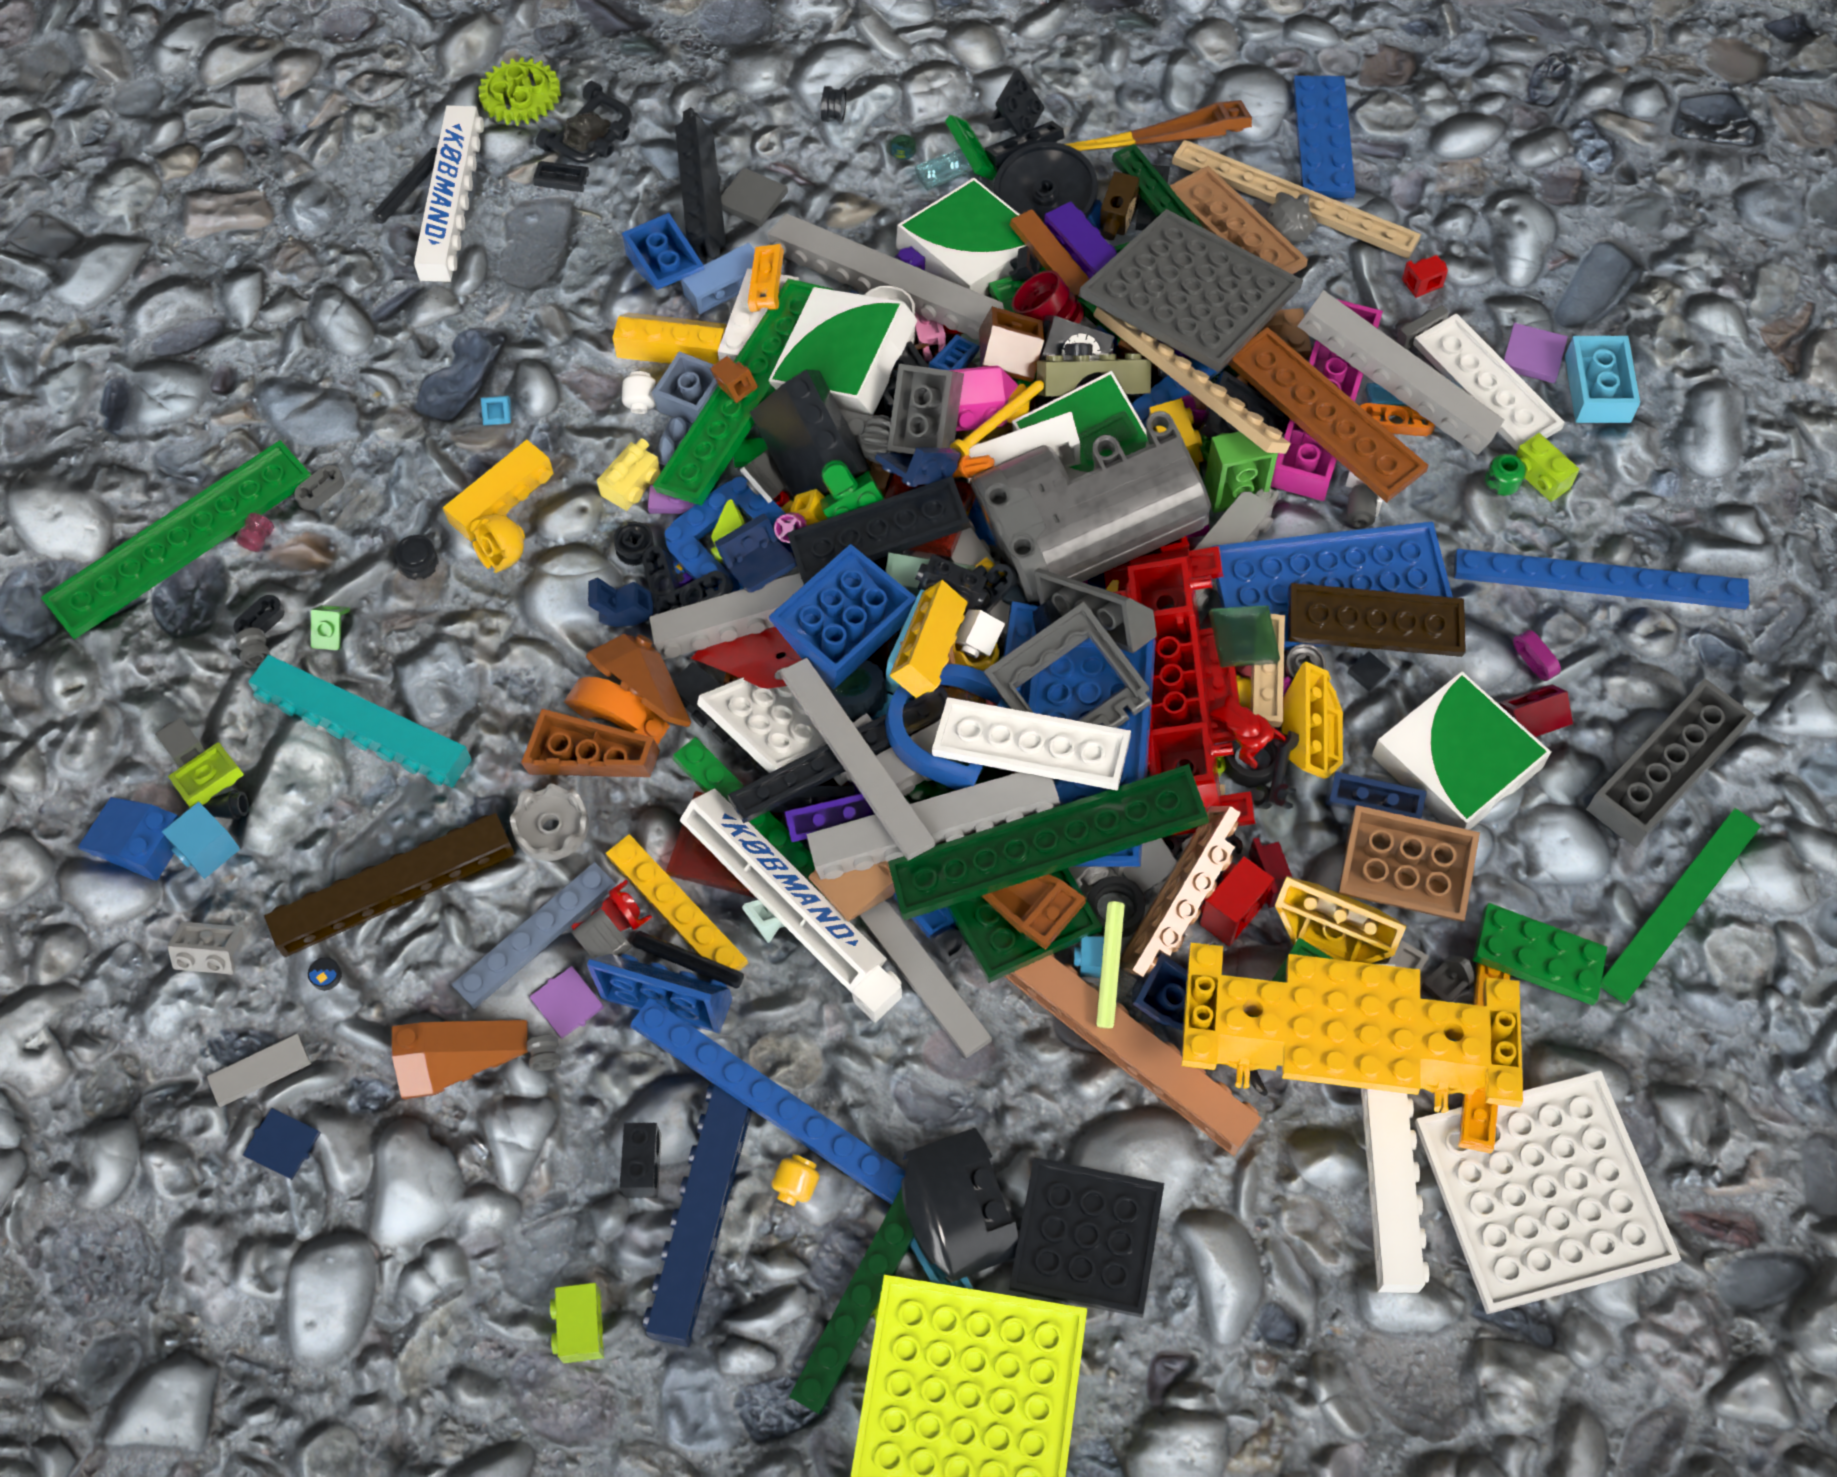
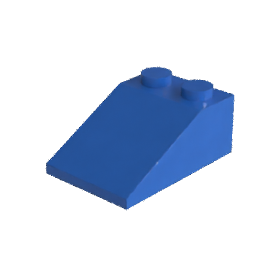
M670 213L622 233L626 255L637 272L656 290L704 270L703 263Z
M110 797L78 848L157 881L174 855L171 850L174 846L162 831L177 820L179 816L152 804Z

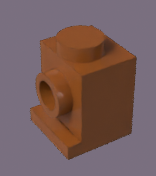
M728 356L710 368L719 387L735 403H738L758 388L750 370L739 361L735 364Z

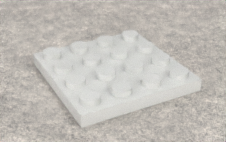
M782 668L775 673L776 679H782L781 670L785 668ZM743 677L699 695L697 705L769 773L809 754L826 742L788 686L769 689L760 688L743 680Z

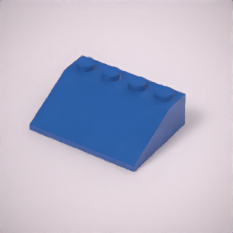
M850 544L769 615V620L802 660L807 658L821 679L832 689H835L905 624L917 597Z
M608 954L591 958L587 963L601 999L641 1010L647 1000L651 998L691 1026L720 1034L733 1000L730 989L727 988L726 984L717 980L702 981L694 974L686 971H680L679 974L668 971L667 967L658 963H650V965L640 963L638 959L627 954H621V956Z

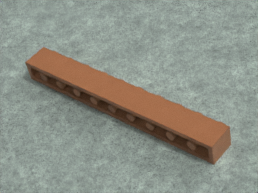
M1054 954L1004 976L1232 1156L1235 1157L1257 1130L1262 1118L1258 1116L1259 1113L1255 1107L1248 1102H1240L1232 1095V1091L1220 1081L1214 1082L1205 1075L1206 1071L1204 1069L1181 1066L1182 1056L1178 1048L1168 1041L1163 1042L1154 1035L1153 1029L1146 1023L1135 1021L1129 1016L1128 1010L1120 1003L1116 1002L1113 1028L1097 1027L1100 988L1094 983L1087 984L1079 977V973L1071 965L1066 963L1063 965L1054 958Z

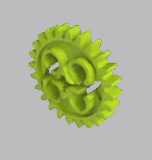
M523 57L520 58L519 62H515L511 58L510 64L501 61L502 67L492 66L493 73L485 72L487 79L480 80L482 86L478 87L479 98L484 111H488L490 118L495 116L497 122L505 119L506 125H509L512 120L515 121L516 126H519L522 120L529 125L531 118L538 122V115L541 114L547 117L546 110H555L553 104L559 103L558 96H561V87L556 72L551 71L550 65L544 66L541 60L535 64L533 58H530L528 62H525ZM529 73L533 74L536 86L531 85L530 77H528ZM504 96L508 97L511 110H508L506 107Z

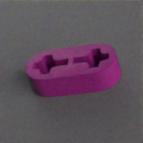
M1526 630L1514 637L1513 643L1516 651L1541 680L1548 681L1560 674L1561 667L1559 661L1534 631Z

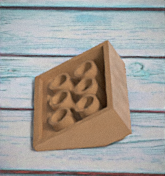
M1356 805L1350 819L1338 894L1464 922L1480 832Z

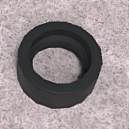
M1274 739L1263 747L1270 755V764L1267 768L1258 771L1245 769L1238 764L1235 759V753L1241 745L1236 740L1228 741V743L1232 742L1234 755L1224 756L1225 771L1233 781L1249 788L1257 787L1260 784L1266 785L1272 781L1279 748L1274 744Z
M1111 876L1101 879L1093 885L1087 897L1089 905L1102 925V931L1098 934L1104 936L1106 919L1102 918L1098 912V901L1103 895L1113 892L1121 893L1129 897L1133 902L1134 913L1129 920L1123 922L1122 938L1132 935L1138 929L1145 915L1146 900L1142 890L1135 882L1125 877Z

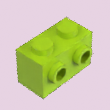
M1537 433L1520 445L1515 455L1525 465L1526 472L1524 478L1550 502L1571 489L1580 470L1541 433Z

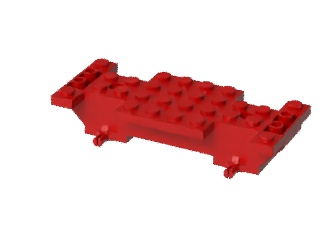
M1219 546L1191 551L1187 548L1140 556L1104 572L1106 589L1113 580H1119L1118 591L1113 593L1131 598L1152 609L1154 612L1157 636L1155 637L1147 765L1150 775H1157L1189 764L1190 768H1193L1192 774L1206 812H1208L1211 806H1231L1240 812L1236 820L1238 821V826L1256 824L1251 791L1221 795L1216 757L1234 755L1232 742L1216 745L1215 743L1234 741L1235 735L1227 730L1226 724L1210 717L1211 711L1224 706L1228 695H1232L1240 705L1230 626L1226 625L1200 630L1196 590L1213 588L1212 579L1224 577ZM1166 605H1173L1172 608L1161 610ZM1199 826L1169 836L1195 833Z

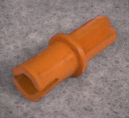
M968 455L963 456L958 460L957 469L952 476L953 478H972L975 474L994 467L995 460L989 455L972 458Z

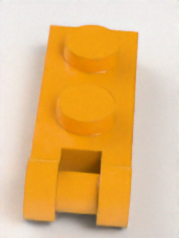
M781 244L755 247L748 295V306L751 312H758L761 308L775 310L779 307L778 292L784 254ZM766 294V297H760V295Z

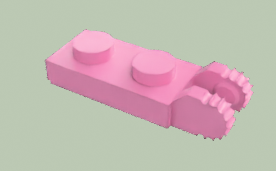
M915 312L917 319L915 333L918 344L929 343V346L938 344V351L940 352L946 346L943 324L928 320ZM929 346L922 348L925 362L932 360Z

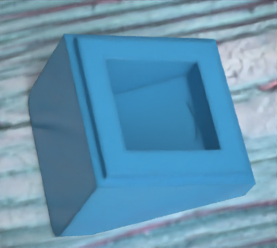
M511 397L481 398L484 426L511 423Z

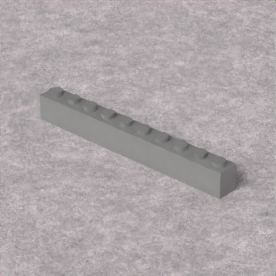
M787 213L767 233L770 245L781 244L784 250L783 257L794 261L798 265L811 268L819 274H825L838 280L840 283H846L858 288L864 293L879 286L901 288L910 294L915 303V312L928 320L943 324L951 330H957L964 334L967 333L972 339H979V328L992 306L1004 310L1003 303Z

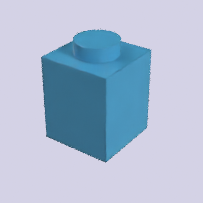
M1086 936L1081 939L1080 947H1074V966H1080V977L1101 978L1104 937Z

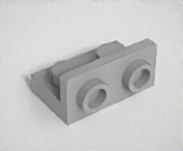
M181 921L167 946L173 969L233 974L235 970L233 955L244 936L242 927Z

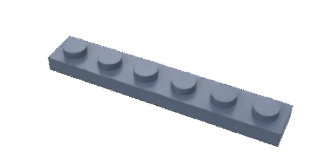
M594 862L452 984L453 988L475 1010L603 899L609 890L616 887L615 882Z

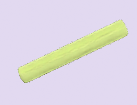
M1111 901L1107 904L1096 1023L1097 1027L1106 1029L1113 1028L1115 1020L1124 917V903Z

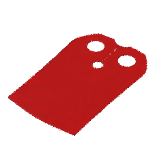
M775 626L765 629L761 633L748 634L730 642H722L698 650L691 657L693 660L722 670L740 679L744 677L743 680L766 689L787 686L783 679L775 678V673L802 660ZM778 653H786L785 657L781 659L776 658Z

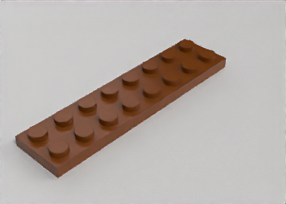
M1268 327L1254 336L1228 363L1229 366L1386 503L1427 472L1429 465Z

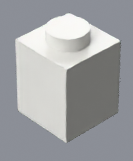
M968 609L957 632L955 643L962 646L961 651L971 657L977 658L978 655L990 656L1005 623L982 610Z
M878 966L852 990L853 1003L876 1023L902 998L900 986L902 983L892 971L888 970L885 972Z

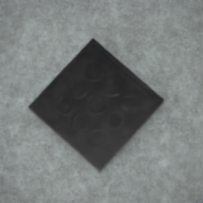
M1034 1157L1009 1290L1143 1318L1165 1183Z

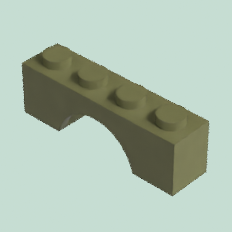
M1108 353L1099 354V359H1089L1090 355L1073 356V360H1063V355H1046V360H1037V381L1041 380L1044 383V388L1038 395L1063 396L1074 390L1077 384L1087 375L1096 372L1104 375L1110 371L1114 373L1125 394L1151 393V361L1142 358L1141 353H1125V358H1116V354Z

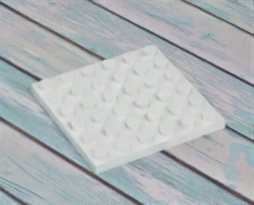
M1601 1071L1523 1091V1103L1520 1107L1498 1105L1495 1144L1492 1154L1458 1147L1462 1107L1449 1110L1446 1113L1440 1112L1417 1118L1414 1122L1486 1314L1675 1264L1681 1260Z

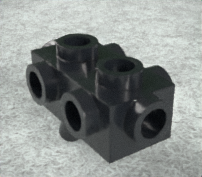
M932 554L927 565L921 563L915 580L920 581L917 588L919 590H927L943 580L968 602L965 608L967 611L968 609L973 610L975 606L981 608L988 591L983 590L987 580L984 577L987 570L983 565H979L970 571Z

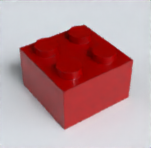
M1245 856L1238 864L1232 862L1222 875L1224 880L1219 886H1216L1210 897L1204 898L1206 902L1200 909L1201 913H1203L1200 925L1229 947L1267 903L1275 879Z

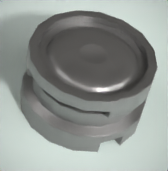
M1309 644L1295 646L1284 656V678L1289 676L1291 681H1293L1301 664L1304 662L1326 670L1324 655L1318 648Z

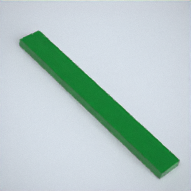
M1733 809L1603 977L1601 982L1602 989L1624 1005L1759 830L1760 824L1738 809Z

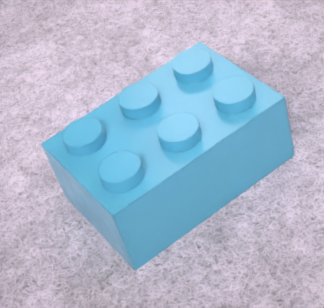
M1573 336L1565 354V362L1575 423H1631L1640 405V398L1629 337Z

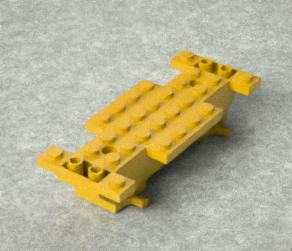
M1190 943L1181 1066L1215 1070L1216 1064L1228 1065L1237 1069L1235 1083L1237 1088H1241L1243 1077V1089L1250 1087V1071L1256 1069L1276 1071L1277 1065L1283 1066V1079L1418 1095L1421 1088L1434 1093V1111L1438 1113L1440 1109L1441 1113L1449 1111V1094L1462 1093L1473 1095L1476 1089L1483 1087L1486 1090V1103L1520 1107L1523 1103L1519 981L1486 977L1483 983L1484 1006L1420 999V969L1288 954L1286 983L1222 975L1223 946Z

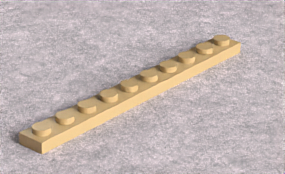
M1187 140L1182 142L1173 156L1172 164L1193 173L1209 166L1233 189L1270 204L1275 203L1276 194L1279 192L1289 194L1295 199L1302 194L1309 195L1310 212L1312 213V218H1315L1318 223L1407 259L1410 258L1420 240V233Z
M1096 307L1093 316L1265 452L1286 454L1291 443L1282 437L1280 430L1266 425L1263 422L1262 416L1244 408L1245 403L1226 394L1227 390L1224 387L1209 381V376L1206 373L1191 367L1192 363L1183 357L1177 356L1171 346L1160 343L1153 336Z

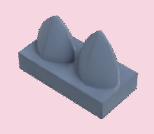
M681 417L670 419L653 455L658 457L661 470L664 469L693 425L692 423L685 422Z

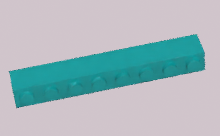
M269 654L248 681L254 691V697L260 702L267 705L271 702L289 716L296 714L302 717L310 726L318 727L319 725L324 727L332 736L338 739L345 737L351 740L359 749L364 751L370 749L387 762L394 760L412 774L419 772L425 775L435 785L441 786L444 784L453 788L472 760L466 746Z

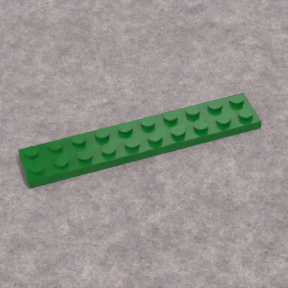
M788 278L778 293V309L767 310L734 360L735 364L739 361L750 370L758 388L738 403H735L719 385L717 386L653 484L657 493L702 506L755 422L750 412L776 390L769 382L770 376L813 288L833 290L832 288Z
M279 440L43 595L41 599L75 640L294 494L295 489L309 478L311 474Z

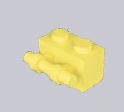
M642 438L636 444L630 442L597 479L600 495L625 511H628L633 504L640 501L645 490L655 483L661 473L658 457L646 451L649 444Z

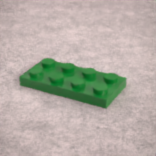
M1488 902L1483 909L1472 961L1593 1006L1599 999L1608 947Z

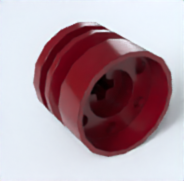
M1052 270L1040 272L1029 278L1020 286L1012 299L1011 306L1015 313L1042 320L1043 322L1045 315H1053L1080 324L1084 315V308L1069 291L1068 286L1060 275Z

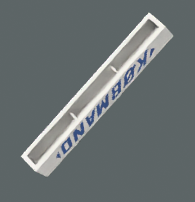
M446 106L414 261L420 281L451 282L453 271L457 270L456 253L461 249L460 232L465 229L464 212L469 208L468 191H472L473 188L472 171H476L475 155L476 152L480 151L479 134L484 131V121L482 117H479L476 106Z
M715 788L690 802L680 821L851 993L878 966L882 967L887 959L749 822L743 824L734 807Z

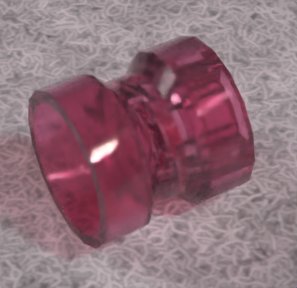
M250 513L245 520V527L239 530L235 539L244 548L253 552H261L266 543L265 538L271 535L274 525L266 517Z

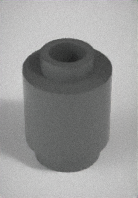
M1365 484L1354 486L1348 495L1347 521L1356 528H1366L1372 525L1376 518L1377 495Z

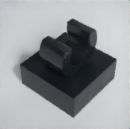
M1028 246L1019 248L1018 258L1010 261V265L1014 270L1010 271L1009 275L1013 281H1019L1023 278L1027 281L1039 273L1040 262Z

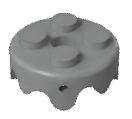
M548 784L545 789L537 792L530 789L521 792L516 809L510 816V823L514 838L522 851L535 859L552 861L569 856L583 844L588 833L589 817L581 797L574 789L567 790L555 784ZM548 820L559 821L556 829L552 831L543 829L544 824Z

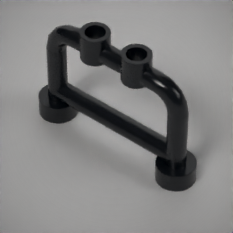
M591 80L585 85L582 93L583 98L588 102L557 134L547 128L540 130L536 137V146L544 151L553 149L578 163L592 162L600 155L608 158L614 151V144L612 142L616 138L620 141H625L630 133L628 126L632 121V112L627 105L604 93L603 87ZM601 103L622 114V118L619 121L611 123L608 132L603 138L598 137L595 140L590 151L580 153L563 144Z

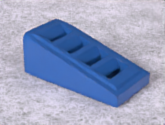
M955 335L930 361L929 368L942 370L966 369L978 353L980 346Z

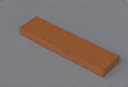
M1031 209L1012 218L1009 225L1024 244L1030 248L1047 271L1057 272L1076 299L1080 298V288L1089 280L1088 276L1037 214Z

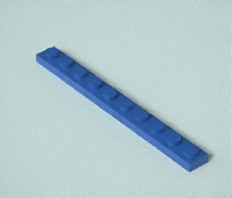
M1457 549L1455 553L1454 579L1745 610L1750 604L1748 579L1466 549Z
M649 998L631 1022V1028L892 1205L902 1187L901 1178L905 1177V1170L653 999Z

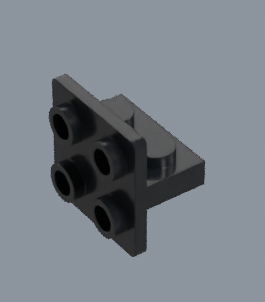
M1020 70L1014 71L995 103L997 108L987 126L991 132L1006 131L1011 128L1018 135L1034 128L1045 107Z

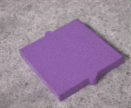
M573 966L556 978L548 979V984L529 996L561 1039L579 1026H585L587 1020L604 1009L602 1003Z

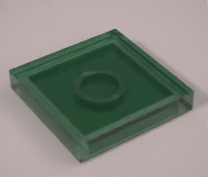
M1269 606L1211 609L1209 615L1220 667L1277 664L1279 662L1280 656Z

